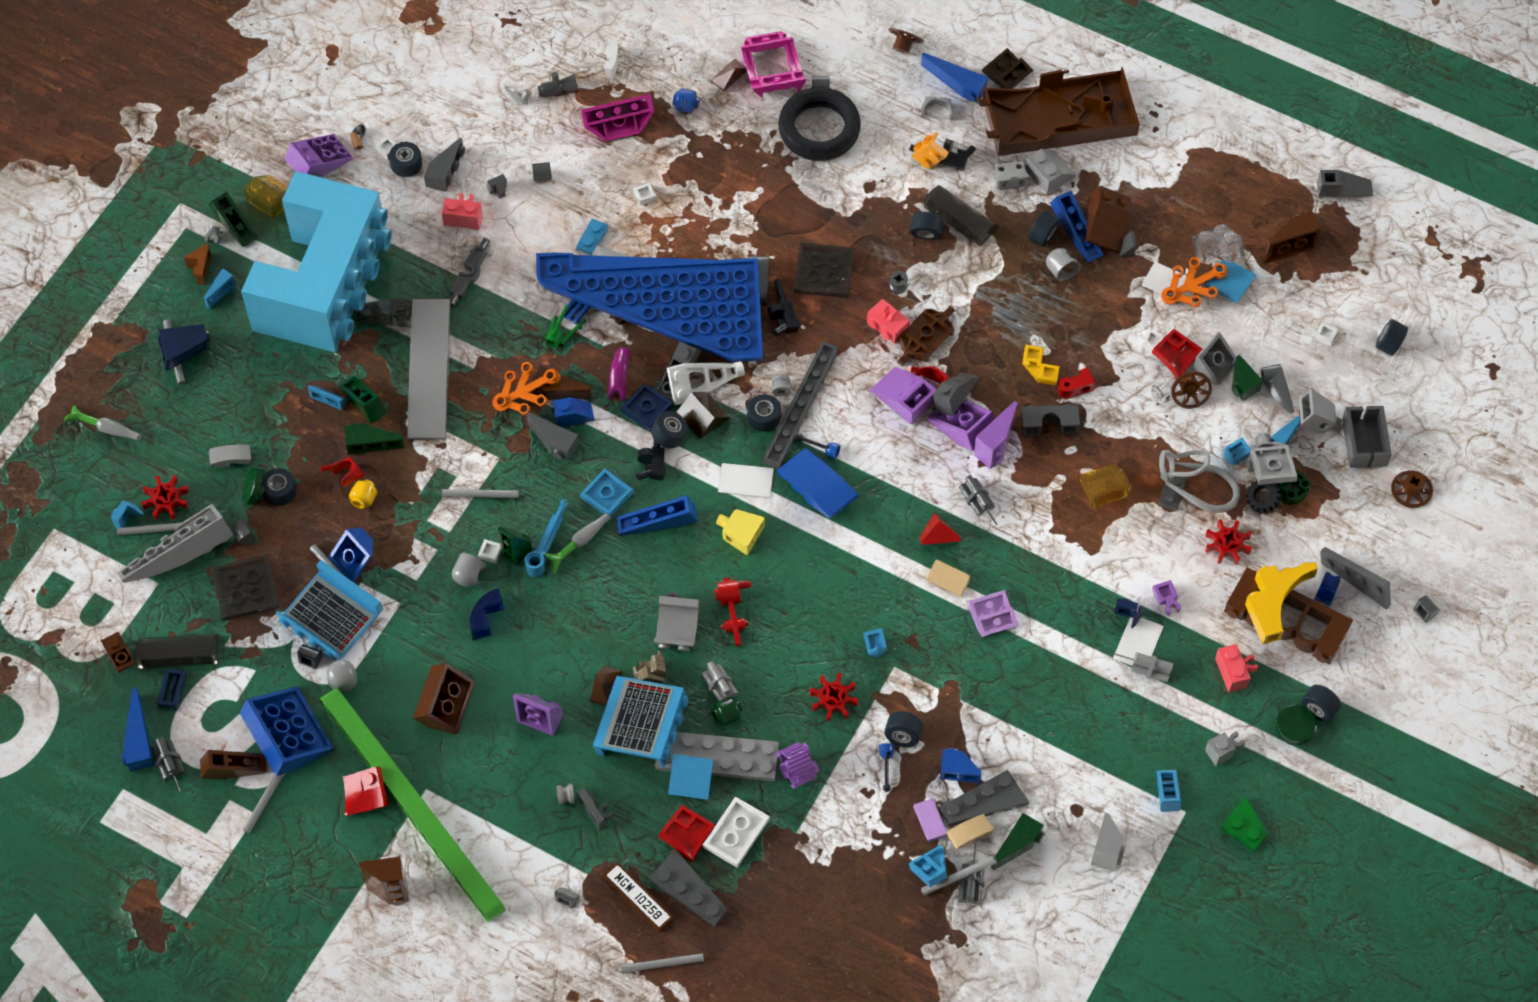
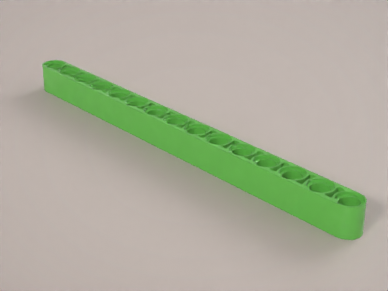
M335 688L321 697L319 700L325 710L370 768L381 767L386 790L485 920L489 923L504 913L506 909L500 899L342 693Z

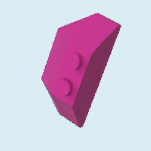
M647 94L580 111L584 128L602 140L609 141L640 134L654 113L651 95Z

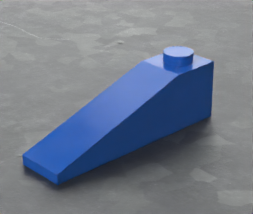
M923 52L921 66L961 97L978 103L977 97L979 99L982 98L984 87L987 88L988 77Z
M1072 191L1055 197L1050 204L1056 216L1060 219L1061 225L1086 263L1102 257L1103 253L1099 246L1086 242L1087 221Z
M687 495L616 517L619 535L681 527L698 521L696 505Z
M137 687L132 689L123 745L125 753L121 754L124 766L128 765L130 772L154 766L141 697Z

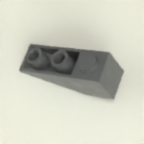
M462 138L455 141L429 163L424 175L426 187L446 192L448 186L452 185L453 174L458 170L460 157H463L465 153Z
M1320 170L1317 179L1318 197L1373 196L1370 179L1341 170Z
M679 342L668 367L683 363H696L702 351ZM666 370L657 392L673 400Z

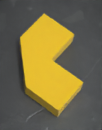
M1025 345L1022 364L1038 383L1057 386L1060 366L1042 364L1044 348Z

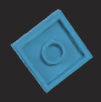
M604 468L583 490L580 498L602 514L607 513L611 517L634 493V489Z

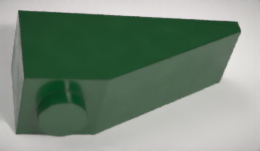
M227 191L210 202L209 206L214 214L242 247L258 238Z
M355 376L339 385L340 389L361 415L371 424L379 421L387 414L379 396Z
M352 423L344 426L348 455L405 448L402 435L367 424Z
M502 526L498 528L502 556L518 566L526 555L532 551L530 538L512 529Z
M1022 813L995 855L997 863L991 865V869L996 870L1032 849L1035 843L1039 844L1045 835L1043 833L1044 824Z

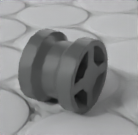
M895 271L890 275L889 288L895 294L904 293L908 286V276L903 271Z

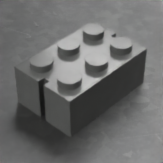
M1363 406L1346 407L1342 422L1350 468L1367 467L1368 464H1370V467L1388 466L1392 454L1384 406H1367L1363 419H1360Z

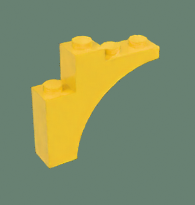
M1304 562L1294 568L1286 567L1280 570V572L1276 565L1271 567L1264 566L1257 571L1255 581L1260 591L1249 594L1245 605L1262 645L1281 640L1284 632L1281 623L1282 603L1296 586L1316 576L1318 570L1316 562Z

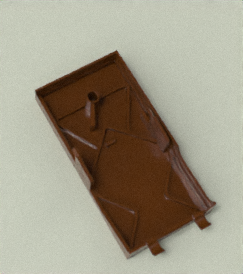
M1123 67L1119 71L1063 79V75L1069 73V70L1040 74L1039 86L1023 89L984 87L983 99L977 97L979 106L986 109L991 131L985 130L987 137L994 139L997 155L1004 156L1138 135L1140 124Z

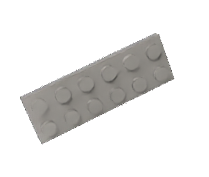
M677 732L676 741L671 746L669 761H666L665 767H661L659 760H656L655 770L671 772L673 754L714 759L712 776L775 782L776 752L779 749V742Z

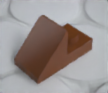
M204 244L184 257L186 267L194 268L193 276L196 277L197 283L200 285L206 284L212 256L209 244Z

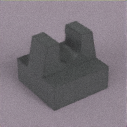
M504 174L487 181V189L490 194L495 192L499 199L506 196L507 179Z

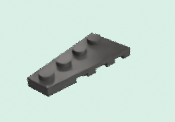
M1327 547L1320 551L1321 563L1326 568L1339 575L1387 610L1391 605L1390 582Z
M1006 770L939 807V811L948 825L953 826L982 814L986 817L999 811L1012 810L1017 806L1029 805V800L1010 772Z
M675 848L650 878L652 884L714 927L718 925L728 912L723 903Z

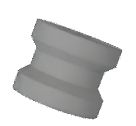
M778 374L772 377V384L774 385L772 391L774 395L787 396L791 393V387L789 386L790 377L788 375Z
M568 784L566 787L556 786L558 805H563L567 802L575 804L573 784Z

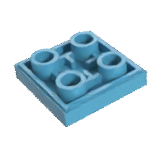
M1224 257L1220 263L1227 267V276L1222 280L1213 278L1206 282L1205 287H1216L1218 294L1237 304L1256 278V274ZM1218 268L1217 271L1221 272L1223 271V269Z
M673 754L668 794L708 800L714 759Z

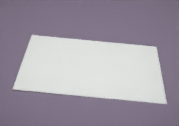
M1154 262L1142 286L1161 294L1165 288L1170 287L1173 269ZM1184 274L1179 279L1177 288L1184 285L1187 275ZM1187 291L1182 295L1192 297L1194 293ZM1173 293L1167 294L1168 297H1172L1174 295Z
M722 463L718 492L770 497L774 468Z
M1130 617L1115 653L1133 659L1136 652L1152 656L1164 626L1141 618L1137 625L1131 628L1133 618ZM1116 655L1113 657V659L1131 666L1134 662L1133 660Z

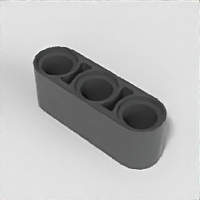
M751 256V258H758L760 304H767L770 257Z

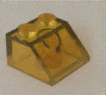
M271 175L255 176L243 190L247 202L275 218L283 210L281 202L288 186Z
M1114 463L1078 475L1093 508L1128 497L1131 485L1123 469Z

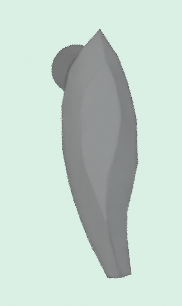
M505 86V89L513 99L528 105V98L531 95L530 90L525 89L524 93L521 94Z

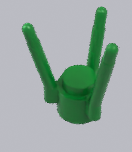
M565 305L557 323V316L553 317L548 334L545 337L546 343L552 347L557 348L559 344L563 346L586 322V319H583L563 338V332L559 327L566 314L568 305Z

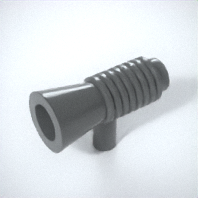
M553 72L551 73L552 81L541 83L537 86L539 95L543 97L560 94L565 91H579L575 74L559 80L558 73Z

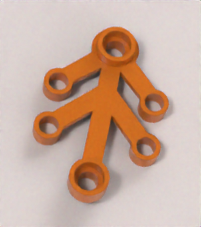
M1192 257L1189 260V270L1184 285L1177 288L1179 279L1184 275V269L1182 266H1175L1172 270L1173 278L1170 287L1165 288L1161 293L1163 302L1168 305L1182 302L1190 304L1194 308L1201 305V297L1199 295H1193L1192 297L1182 295L1187 291L1207 296L1209 299H1215L1218 296L1216 287L1204 288L1199 285L1213 278L1218 280L1224 279L1227 276V267L1222 263H1218L1213 266L1211 271L1194 279L1196 271L1200 267V260L1197 257ZM1197 262L1198 264L1194 266L1191 263ZM1222 268L1223 271L1218 272L1217 269ZM1176 270L1182 271L1180 274L1175 273ZM1210 291L1216 292L1214 295L1209 294ZM1168 293L1174 294L1172 297L1167 296ZM1194 299L1199 300L1198 303H1193L1192 301Z
M525 362L521 366L522 375L514 392L510 393L513 383L517 380V374L513 371H507L504 376L506 382L502 393L497 394L493 399L494 408L501 412L512 409L524 416L528 412L531 413V407L528 404L522 403L520 405L512 402L518 398L536 403L540 407H545L548 399L544 395L537 396L529 392L547 383L550 385L558 384L561 379L559 372L555 369H548L543 377L527 384L530 374L534 371V367L529 362ZM526 366H530L528 371H525ZM553 373V377L549 379L548 376ZM513 374V378L509 380V375ZM544 398V402L539 404V400ZM504 399L503 404L500 405L499 401ZM524 407H527L526 412L522 411Z

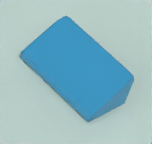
M308 386L311 398L337 409L344 410L349 402L348 398L319 386Z

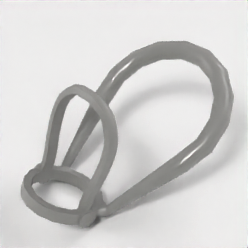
M1170 450L1161 451L1159 458L1160 477L1166 482L1167 486L1205 511L1214 513L1228 512L1237 506L1241 499V489L1236 479L1228 471L1218 466L1209 465L1210 455L1204 450H1191L1174 454ZM1191 455L1206 456L1204 464L1174 461V459ZM1165 457L1169 460L1170 472H1166ZM1175 466L1195 469V471L1175 472ZM1204 471L1215 473L1223 477L1231 485L1233 497L1225 505L1208 504L1170 482L1174 477L1196 476Z

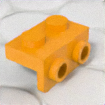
M937 132L927 135L923 141H918L913 148L915 151L912 158L927 169L945 159L949 153L935 142L938 136Z

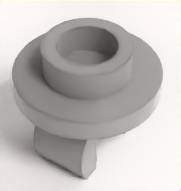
M209 225V229L205 228L204 230L208 232L205 235V241L209 242L210 237L214 236V243L219 244L220 236L218 234H223V231H220V227Z

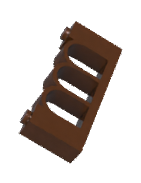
M1247 567L1227 601L1224 612L1234 619L1242 620L1244 617L1247 623L1254 626L1245 603L1248 595L1258 591L1259 588L1255 581L1257 572ZM1292 590L1286 596L1283 603L1303 613L1295 626L1291 628L1282 627L1284 632L1281 640L1293 638V642L1298 649L1307 653L1314 652L1312 656L1319 662L1330 665L1346 637L1353 619ZM1307 615L1328 625L1323 635L1317 640H1307L1300 633V628Z

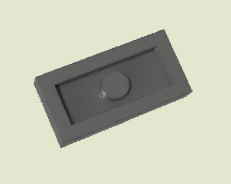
M1174 477L1170 483L1183 490L1187 477ZM1165 482L1158 506L1176 512L1181 495L1167 486Z
M585 788L577 792L578 800L599 831L606 827L605 821L610 820L613 817V813L603 814L602 812L607 809V804H601L597 809L595 806L597 801L591 792L587 793Z

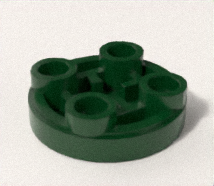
M252 467L249 470L242 493L244 504L255 506L257 498L263 496L264 486H261L265 478L266 470Z
M1296 468L1297 481L1276 483L1281 491V503L1288 505L1298 504L1308 495L1310 481Z
M1290 705L1279 713L1276 720V728L1287 744H1302L1314 736L1317 721L1314 714L1308 708L1301 705Z

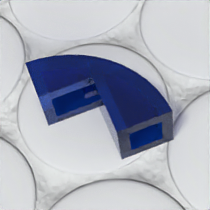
M499 588L489 591L475 604L470 616L472 640L491 636L487 615L504 610Z

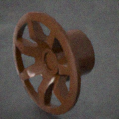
M896 28L888 29L890 33L897 36L893 49L898 52L909 54L913 42L920 44L925 42L919 36Z
M1187 372L1180 375L1174 381L1171 395L1178 406L1186 409L1197 408L1210 398L1212 384L1209 378L1201 372ZM1195 376H1200L1204 379L1198 381ZM1207 382L1208 391L1201 389L1200 386H1203ZM1179 383L1181 390L1175 392V388ZM1198 393L1206 395L1201 402L1198 400ZM1184 394V399L1181 403L1177 400L1176 396ZM1190 397L1196 402L1194 405H1186Z
M1408 470L1399 473L1393 479L1391 491L1394 498L1401 505L1409 508H1418L1426 505L1431 500L1433 486L1428 477L1423 473ZM1404 475H1408L1405 481L1399 479ZM1425 481L1428 484L1429 489L1424 488ZM1395 483L1403 486V488L1395 491ZM1407 493L1406 502L1402 501L1398 495ZM1420 493L1429 494V496L1423 501ZM1412 496H1415L1419 504H1409Z

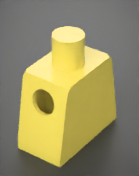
M736 509L730 518L720 514L716 524L723 527L722 536L726 542L745 555H748L765 527V518Z

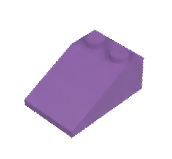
M965 400L953 416L936 412L935 410L927 417L930 423L955 443L971 451H974L976 436L995 420L992 411Z
M1015 401L976 436L974 456L990 469L995 464L999 465L1004 459V453L1015 423L1017 403Z
M514 694L513 701L517 722L553 736L563 718L561 706L555 702H546L537 695Z

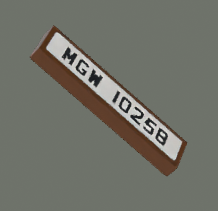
M619 862L603 874V878L658 933L674 920V917Z

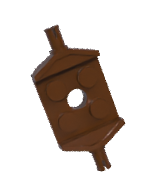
M948 306L944 312H938L931 308L925 309L899 336L898 342L904 354L897 362L901 366L911 358L928 362L930 355L947 337L954 335L953 324L948 318L955 312V309L952 306ZM927 329L930 330L932 333L929 335H924L922 331Z

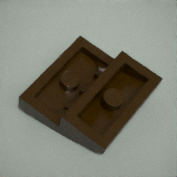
M1006 48L982 69V72L999 87L1013 89L1032 73L1033 69L1022 57L1018 59Z

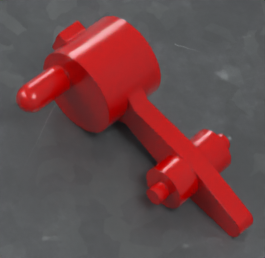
M729 577L723 578V582L717 583V589H714L716 601H720L721 607L728 606L731 620L724 621L721 629H725L726 633L733 632L735 646H741L739 631L745 630V626L749 625L748 621H744V618H736L734 604L741 603L739 590L750 588L752 583L749 580L737 582V579L730 580Z

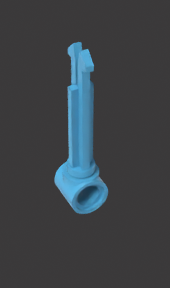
M566 499L561 500L556 514L552 515L537 548L525 557L526 572L531 577H540L545 572V563L547 561L545 553L548 552L562 523V515L567 507ZM533 563H539L537 566H532Z

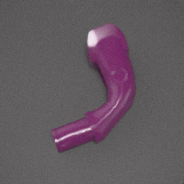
M621 347L615 352L611 364L607 399H612L614 393H618L620 400H626L627 367L631 353L628 347Z

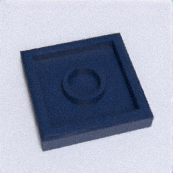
M644 383L623 405L621 412L651 432V428L658 415L670 411L674 403Z

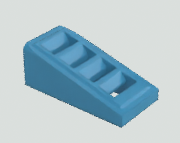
M225 269L221 270L204 296L208 309H211L236 286L233 275Z
M1300 415L1272 435L1271 442L1287 445L1299 429L1301 423Z
M1177 770L1156 771L1160 811H1180L1181 798ZM1172 778H1173V780H1170V781H1162V779H1172Z

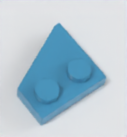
M942 845L908 863L910 870L929 887L937 885L947 878L945 852Z

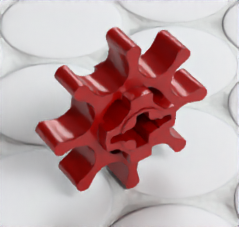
M175 475L166 484L161 482L160 476H156L157 486L155 488L143 487L144 494L150 495L151 498L147 501H142V507L144 510L149 507H155L156 509L152 512L155 520L159 519V515L162 512H169L171 519H175L174 508L178 506L184 509L188 508L186 500L180 499L182 495L189 494L188 487L184 485L181 488H176L178 480ZM163 494L166 495L168 499L167 501H165Z
M1219 519L1217 523L1219 532H1213L1210 529L1206 530L1205 537L1212 539L1214 543L1207 544L1205 552L1209 553L1213 550L1219 552L1218 564L1222 563L1225 556L1233 558L1234 564L1238 565L1240 561L1238 552H1244L1247 555L1251 553L1252 547L1246 546L1243 541L1250 540L1252 533L1250 531L1244 534L1237 531L1240 523L1238 520L1235 521L1232 528H1227L1223 525V521Z
M837 673V679L832 683L827 682L825 677L821 675L820 683L823 685V688L820 690L810 688V696H816L820 699L818 703L812 705V711L816 712L820 708L826 709L828 711L826 714L827 721H831L833 712H840L843 718L847 719L848 711L844 707L849 704L858 706V698H851L848 695L849 692L855 690L856 684L852 682L848 686L841 685V673Z

